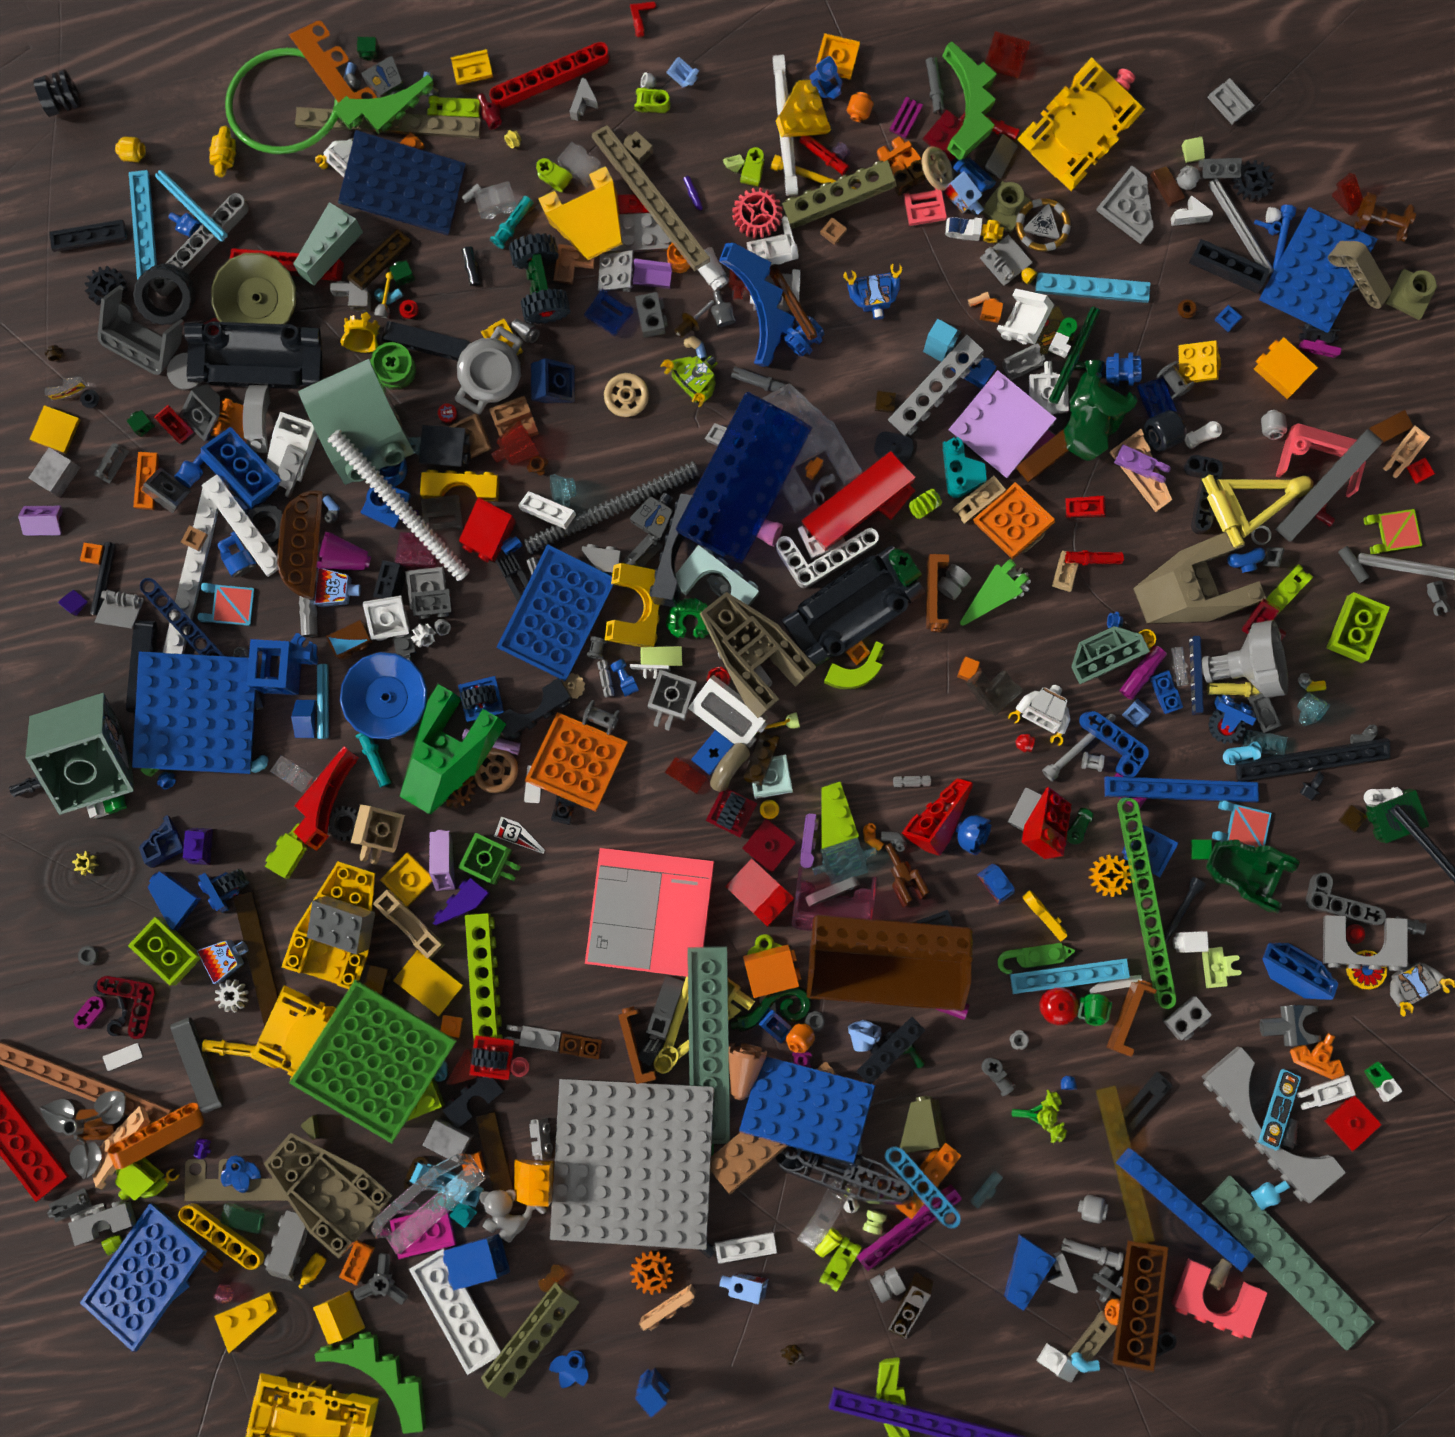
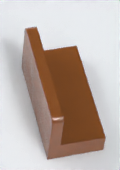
M95 1109L78 1110L76 1119H86L99 1113ZM100 1117L84 1123V1131L80 1134V1137L84 1140H107L117 1128L115 1124L104 1123Z

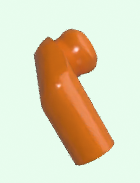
M868 823L863 829L864 841L877 851H880L884 843L876 838V826L873 823Z

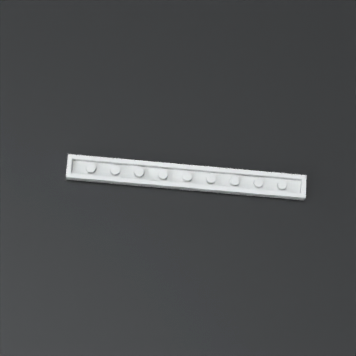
M202 488L193 527L208 534L200 552L188 547L175 603L191 620L193 619L219 511L204 488ZM178 611L173 612L171 620H179L181 613ZM170 623L163 653L184 654L187 641ZM191 626L185 627L184 634L189 635Z

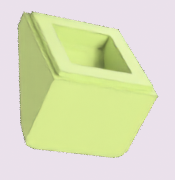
M1202 137L1188 139L1183 142L1182 149L1186 163L1205 159Z

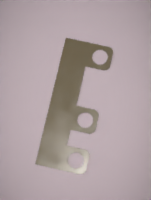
M189 1159L185 1163V1201L287 1200L273 1177L272 1179H250L249 1188L246 1193L238 1192L232 1184L224 1187L221 1182L223 1166L228 1159L219 1161L218 1179H205L206 1163L203 1159ZM199 1163L201 1165L202 1171L199 1175L194 1176L190 1173L189 1167L191 1164ZM233 1164L235 1168H239L238 1164Z

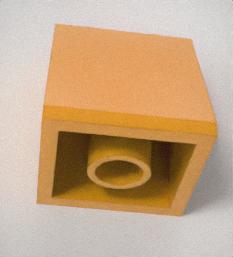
M515 1159V1201L527 1206H549L551 1204L554 1160Z

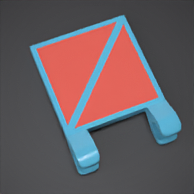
M202 583L201 590L203 592L215 593L213 613H199L198 620L200 622L251 626L254 588Z
M1227 801L1219 802V809L1231 811L1232 813L1227 834L1216 831L1213 832L1212 839L1219 841L1238 839L1251 847L1265 846L1271 813Z

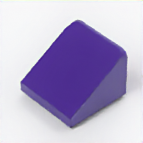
M72 590L61 598L58 603L69 613L76 616L88 601L75 590Z

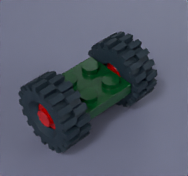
M536 233L535 235L529 234L527 237L522 236L520 239H515L509 245L512 264L518 269L525 268L527 280L531 282L530 295H526V298H522L521 301L524 321L530 324H546L548 322H556L555 320H561L562 317H567L571 311L566 291L548 289L544 272V265H550L551 262L554 263L559 258L555 237L551 234L547 235V233L542 235Z

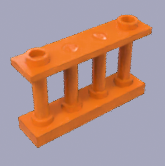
M944 1143L941 1148L933 1149L918 1168L937 1188L961 1155L950 1145ZM925 1181L918 1184L920 1193L927 1190L928 1186ZM913 1191V1200L910 1204L896 1205V1207L912 1220L924 1203Z

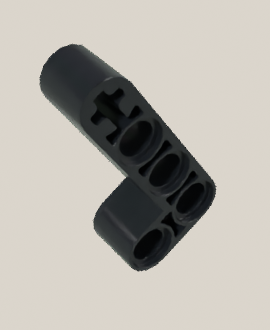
M1193 455L1184 463L1183 469L1187 475L1200 478L1191 529L1196 534H1203L1211 527L1214 512L1207 499L1209 494L1202 479L1208 475H1213L1217 484V480L1222 477L1223 464L1220 460ZM1190 462H1195L1198 469H1193L1190 466ZM1209 466L1215 467L1216 473L1210 472ZM1201 502H1206L1209 505V510L1203 509ZM1200 520H1202V525H1205L1203 528L1198 523Z

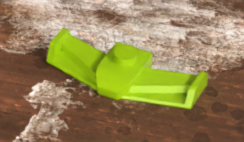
M897 1357L882 1360L879 1364L875 1398L906 1405L904 1387L897 1388L900 1359ZM884 1423L889 1437H911L908 1429Z

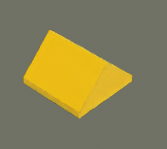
M351 1291L313 1307L328 1345L344 1340L365 1328Z

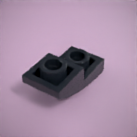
M557 795L551 821L570 825L576 803Z

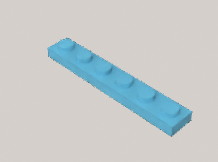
M147 170L129 172L137 279L152 266L157 265L150 175Z
M1037 273L1035 293L1148 303L1150 282Z
M1127 959L1010 974L1013 994L1130 978Z

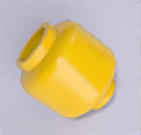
M122 137L116 143L115 151L116 154H119L122 161L139 162L145 156V145L137 137Z

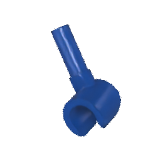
M1259 220L1254 222V224L1268 229L1271 235H1276L1280 232L1275 230L1274 227L1280 228L1282 226L1278 221L1273 224Z

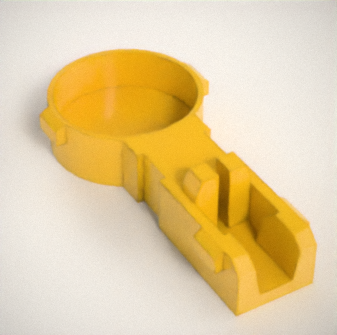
M1031 890L1022 896L1028 906L1060 941L1067 937L1066 930L1060 925L1061 919L1059 917L1055 919Z

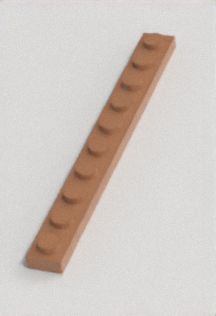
M0 1042V1065L93 1102L106 1092H123L126 1096L124 1114L130 1116L139 1106L146 1109L149 1117V1124L172 1112L169 1108Z

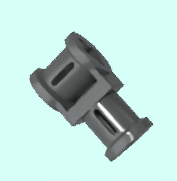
M986 1058L982 1062L983 1072L995 1082L1001 1090L1002 1096L1009 1094L1017 1087L1006 1076L1007 1074L999 1060ZM990 1063L996 1064L994 1066V1071L988 1070L990 1068Z

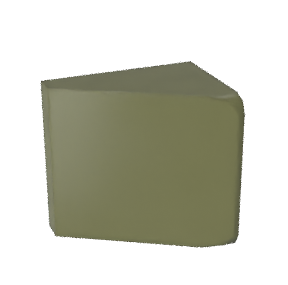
M315 1114L301 1125L311 1140L320 1137L317 1115Z

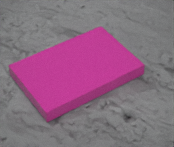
M446 1206L390 1220L398 1259L457 1244L451 1217L449 1216L450 1212Z

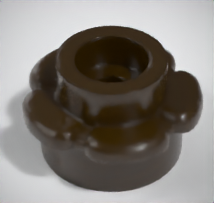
M51 345L44 354L49 361H59L63 358V349L57 345Z

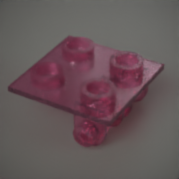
M400 532L395 563L412 565V567L417 564V567H420V565L428 566L429 568L435 566L436 559L431 553L432 550H428V546L423 545L424 542L419 540L420 537L415 536L416 533Z

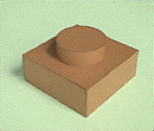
M831 218L820 231V234L835 245L844 235L847 228L834 218Z
M189 525L181 543L200 552L208 534Z

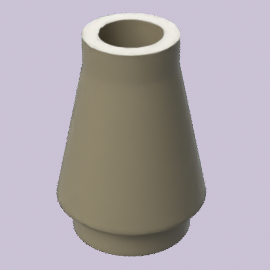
M1221 1259L1210 1271L1206 1283L1220 1290L1225 1285L1232 1264Z

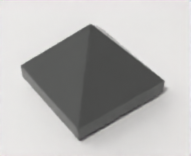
M1267 547L1263 566L1280 567L1284 548Z

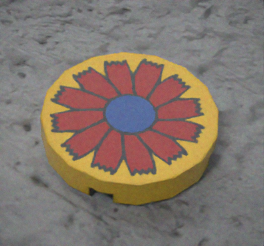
M1362 950L1357 952L1356 954L1360 956L1369 957L1374 956L1377 953L1374 951ZM1347 965L1346 973L1353 985L1360 989L1370 990L1377 988L1384 982L1387 976V967H1381V970H1369V966H1361V969H1348Z

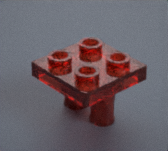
M995 31L985 64L990 66L995 72L1019 79L1030 41Z

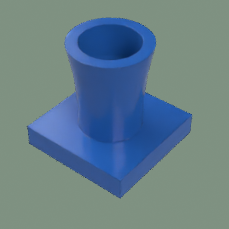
M370 487L366 495L367 500L360 513L396 529L400 522L399 515L395 514V510L392 511L390 509L391 506L386 505V501L382 503V496L379 497V493H375L374 488ZM391 487L392 489L395 488L396 493H399L400 497L405 499L404 502H409L412 496L410 493L396 487Z

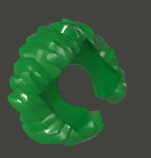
M684 598L678 601L676 608L671 607L666 618V627L670 630L671 634L678 638H684L687 631L683 625V619L687 615H694L698 620V624L693 631V635L696 638H705L709 632L700 613L708 607L706 602L703 603L697 598Z

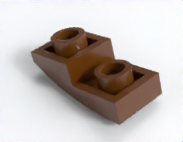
M1403 410L1369 427V429L1385 442L1412 428L1413 425L1406 410Z
M562 1033L558 1053L599 1060L602 1040Z

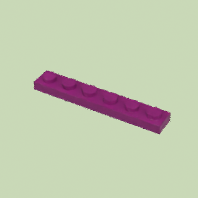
M952 1185L941 1191V1194L952 1206L962 1200ZM939 1197L933 1198L931 1202L933 1208H938L941 1205ZM924 1204L912 1220L907 1217L856 1257L865 1269L869 1271L936 1220L937 1217Z

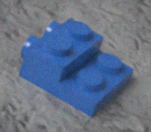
M1142 824L1151 872L1161 877L1178 843ZM1134 840L1131 844L1133 850L1138 849L1140 846L1138 840ZM1124 846L1122 850V853L1124 854L1123 858L1128 861L1126 849ZM1137 860L1135 865L1142 868L1143 860Z

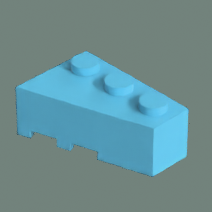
M937 319L927 336L923 352L942 362L954 349L961 331Z

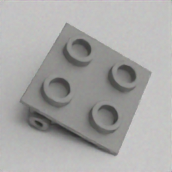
M1009 235L994 247H989L985 251L986 253L980 257L1003 286L1033 263Z
M633 250L600 255L598 291L623 288V291L630 292L633 286L631 284L632 272L634 271L632 268L634 261Z
M110 590L102 591L101 598L104 601L95 619V623L132 629L144 598L138 597L137 594L130 595L125 592L121 594L119 591L115 593Z

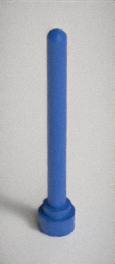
M1292 205L1281 206L1282 226L1273 263L1274 270L1284 253L1290 220L1295 217L1296 207Z

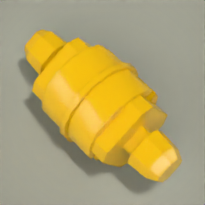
M222 126L219 129V134L213 136L209 149L210 164L215 166L214 172L218 177H224L227 169L233 167L236 155V140L231 137V130L227 126Z

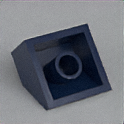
M546 358L531 363V400L542 403L575 402L574 365Z

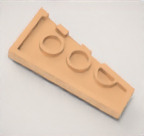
M1142 429L1110 451V454L1116 459L1121 446L1124 444L1152 457L1149 445L1143 437ZM1120 466L1155 512L1172 501L1165 482L1161 483L1151 478L1148 479ZM1154 467L1153 472L1160 474L1158 469Z
M139 1106L100 1146L102 1160L99 1168L92 1175L96 1188L102 1190L106 1185L105 1179L116 1171L107 1152L108 1148L150 1123L145 1108Z

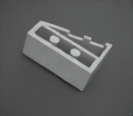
M286 1211L285 1215L280 1217L278 1223L280 1230L278 1235L275 1234L271 1244L273 1249L271 1254L267 1255L264 1265L267 1266L266 1270L271 1276L294 1282L295 1275L292 1274L296 1263L299 1264L301 1258L299 1254L302 1245L305 1244L308 1230L297 1213Z

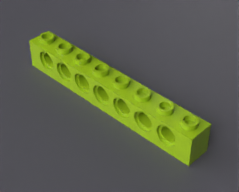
M490 913L465 915L473 1039H475V1035L485 1036L483 1030L486 1026H490L493 1030L491 1037L503 1038V1035L499 1034L502 1018L501 1015H498L497 1007H500V996L496 995V987H499L498 975L495 976V968L498 967L497 956H494L493 948H496V938L492 937V929H495L494 917H491ZM480 928L486 931V936L483 939H479L476 935L477 930ZM482 947L487 950V956L484 959L478 956V950ZM482 967L487 968L489 971L486 978H482L479 975ZM483 987H488L490 990V995L487 998L481 995ZM485 1006L491 1009V1015L488 1018L482 1014V1009Z

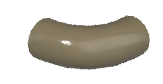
M736 743L715 768L710 780V785L714 790L719 792L727 790L736 771L750 757V752L744 744Z

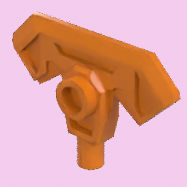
M1330 1033L1327 1034L1324 1041H1320L1311 1053L1306 1045L1290 1049L1293 1062L1332 1080L1345 1075L1339 1059L1330 1061L1333 1051L1331 1044L1335 1038Z

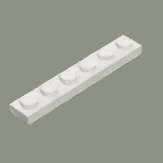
M215 475L201 485L266 576L269 577L278 570L276 554L221 478Z

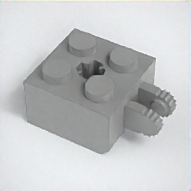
M660 670L648 702V709L657 711L653 726L658 727L662 714L669 715L665 724V730L668 731L674 717L685 721L697 682ZM675 691L677 697L671 700L667 695Z

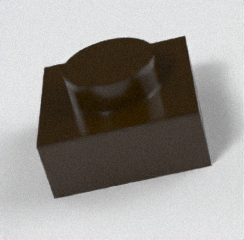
M877 391L875 411L894 413L896 393Z
M1349 805L1338 821L1352 832H1356L1367 816L1353 805Z

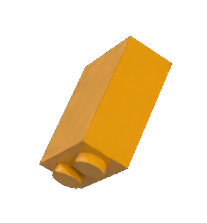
M1283 337L1279 342L1275 340L1268 349L1271 351L1267 355L1263 353L1255 361L1258 364L1254 370L1288 399L1318 367Z

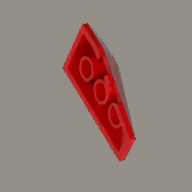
M959 778L953 781L940 793V798L933 804L931 802L927 804V809L922 814H916L910 820L902 835L924 851L940 856L952 838L973 787L972 782Z

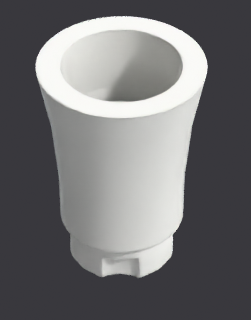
M709 247L704 251L710 257V263L697 270L705 278L709 286H712L714 291H718L729 283V279L720 265L713 248Z

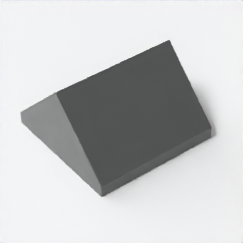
M159 468L142 487L143 492L172 514L191 492V490L162 468Z

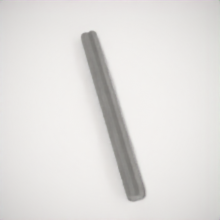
M1219 179L1212 180L1209 183V187L1256 264L1270 269L1269 276L1273 273L1274 269Z
M1360 553L1357 558L1358 562L1362 565L1455 580L1454 568Z

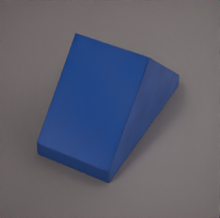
M296 700L291 716L295 738H315L316 700Z
M773 1009L759 1023L780 1044L784 1042L792 1029Z

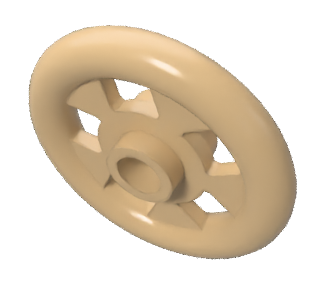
M928 147L922 156L924 174L934 188L946 190V187L953 181L951 163L947 155L940 148Z
M622 373L614 376L607 383L604 390L606 406L612 413L621 417H632L639 414L646 407L649 399L646 383L639 376L631 373ZM624 381H632V386H623ZM614 386L620 388L617 395L612 394ZM640 388L641 396L636 397L635 389ZM629 393L630 397L626 399L623 395ZM617 400L623 404L621 408L614 404ZM635 401L637 406L630 409L628 405Z

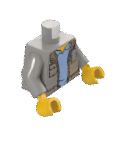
M1407 961V967L1391 975L1390 996L1396 1005L1401 1007L1400 1014L1406 1016L1404 1009H1408L1412 1014L1413 1003L1440 989V985H1443L1444 992L1450 993L1446 985H1452L1455 988V982L1452 979H1446L1439 971L1425 963L1414 962L1409 964Z

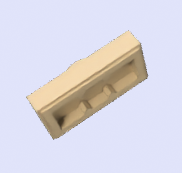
M1062 551L1052 586L1071 592L1079 563L1066 564V551Z

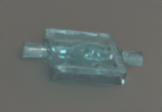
M854 838L821 849L823 865L812 868L814 876L826 872L832 885L848 878L868 873L866 858L877 855L875 847L864 851L860 846L858 838Z

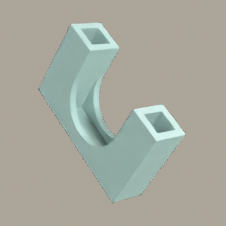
M698 545L676 573L681 592L685 595L689 593L701 577L711 573L725 577L731 585V595L748 606L759 595L758 586L750 580L746 582L739 571L729 569L727 567L728 563L720 557L716 559L712 556L713 552L706 546L702 548Z

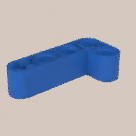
M1095 711L1083 713L1079 718L1080 726L1122 755L1116 765V773L1123 777H1134L1148 758V748ZM1088 717H1092L1091 721L1093 722V724H1089L1090 720L1088 719ZM1105 726L1109 729L1108 736H1105L1103 733ZM1121 737L1125 741L1123 747L1119 745V739ZM1136 748L1140 750L1138 758L1134 754ZM1126 764H1128L1130 767V771L1128 774H1126L1124 771V766Z

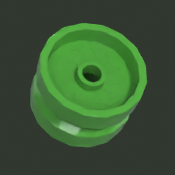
M395 342L380 345L372 354L371 364L384 387L392 390L402 389L414 380L416 364L409 351L403 345Z

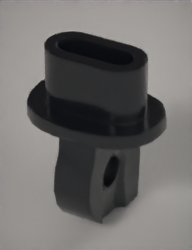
M1318 771L1311 783L1303 782L1304 787L1299 793L1313 801L1317 794H1321L1317 787L1324 779V773Z

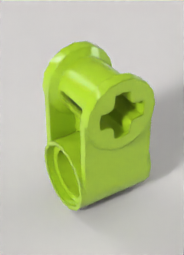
M636 89L637 103L634 105L636 111L666 113L669 111L671 104L669 95L665 90ZM659 100H666L662 104L657 103Z
M753 147L748 151L740 183L759 187L764 165V154L760 148Z
M547 158L540 159L536 164L538 177L559 192H563L573 177L566 169L559 167Z

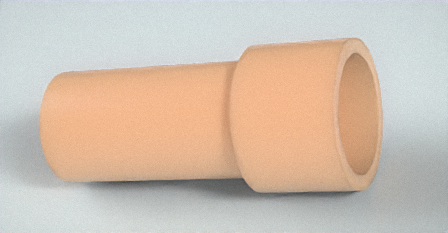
M985 292L980 296L968 300L969 306L972 307L984 303V300L990 299L988 292Z

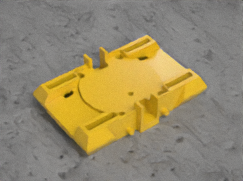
M1091 57L1074 76L1072 86L1070 88L1065 86L1046 107L1049 112L1047 113L1043 110L1040 113L1043 116L1040 122L1037 124L1033 121L1017 140L1055 178L1057 177L1072 191L1087 175L1085 169L1091 163L1095 165L1098 162L1095 159L1096 157L1101 159L1119 140L1117 134L1121 130L1129 128L1145 108ZM1088 73L1093 75L1084 86L1080 84ZM1128 109L1130 114L1120 123L1118 119ZM1041 125L1044 126V131L1036 139L1031 137ZM1081 162L1083 166L1072 176L1070 174L1071 171Z
M284 985L251 1058L271 1068L288 1071L287 1074L292 1078L336 1008L325 1006L324 1002H320L317 1005L313 1003L309 996ZM289 1000L307 1007L306 1011L288 1003ZM279 1046L282 1047L281 1051L275 1050L278 1049ZM266 1051L283 1058V1061L280 1059L276 1060L274 1056L266 1053Z
M260 1373L246 1437H267L265 1434L272 1435L269 1437H371L379 1399L356 1393L348 1395L339 1393L337 1390L331 1391L332 1384H329L326 1388L315 1386V1380L308 1386L301 1382L287 1381L284 1377ZM274 1395L282 1396L278 1397V1400H274ZM349 1412H356L358 1414H354L353 1417H350Z

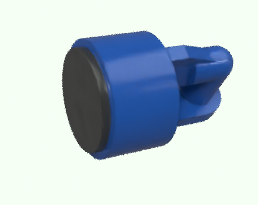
M231 532L230 537L218 542L221 559L231 577L237 578L255 569L257 563L248 549L243 548L236 533ZM236 544L240 552L232 555L228 547Z

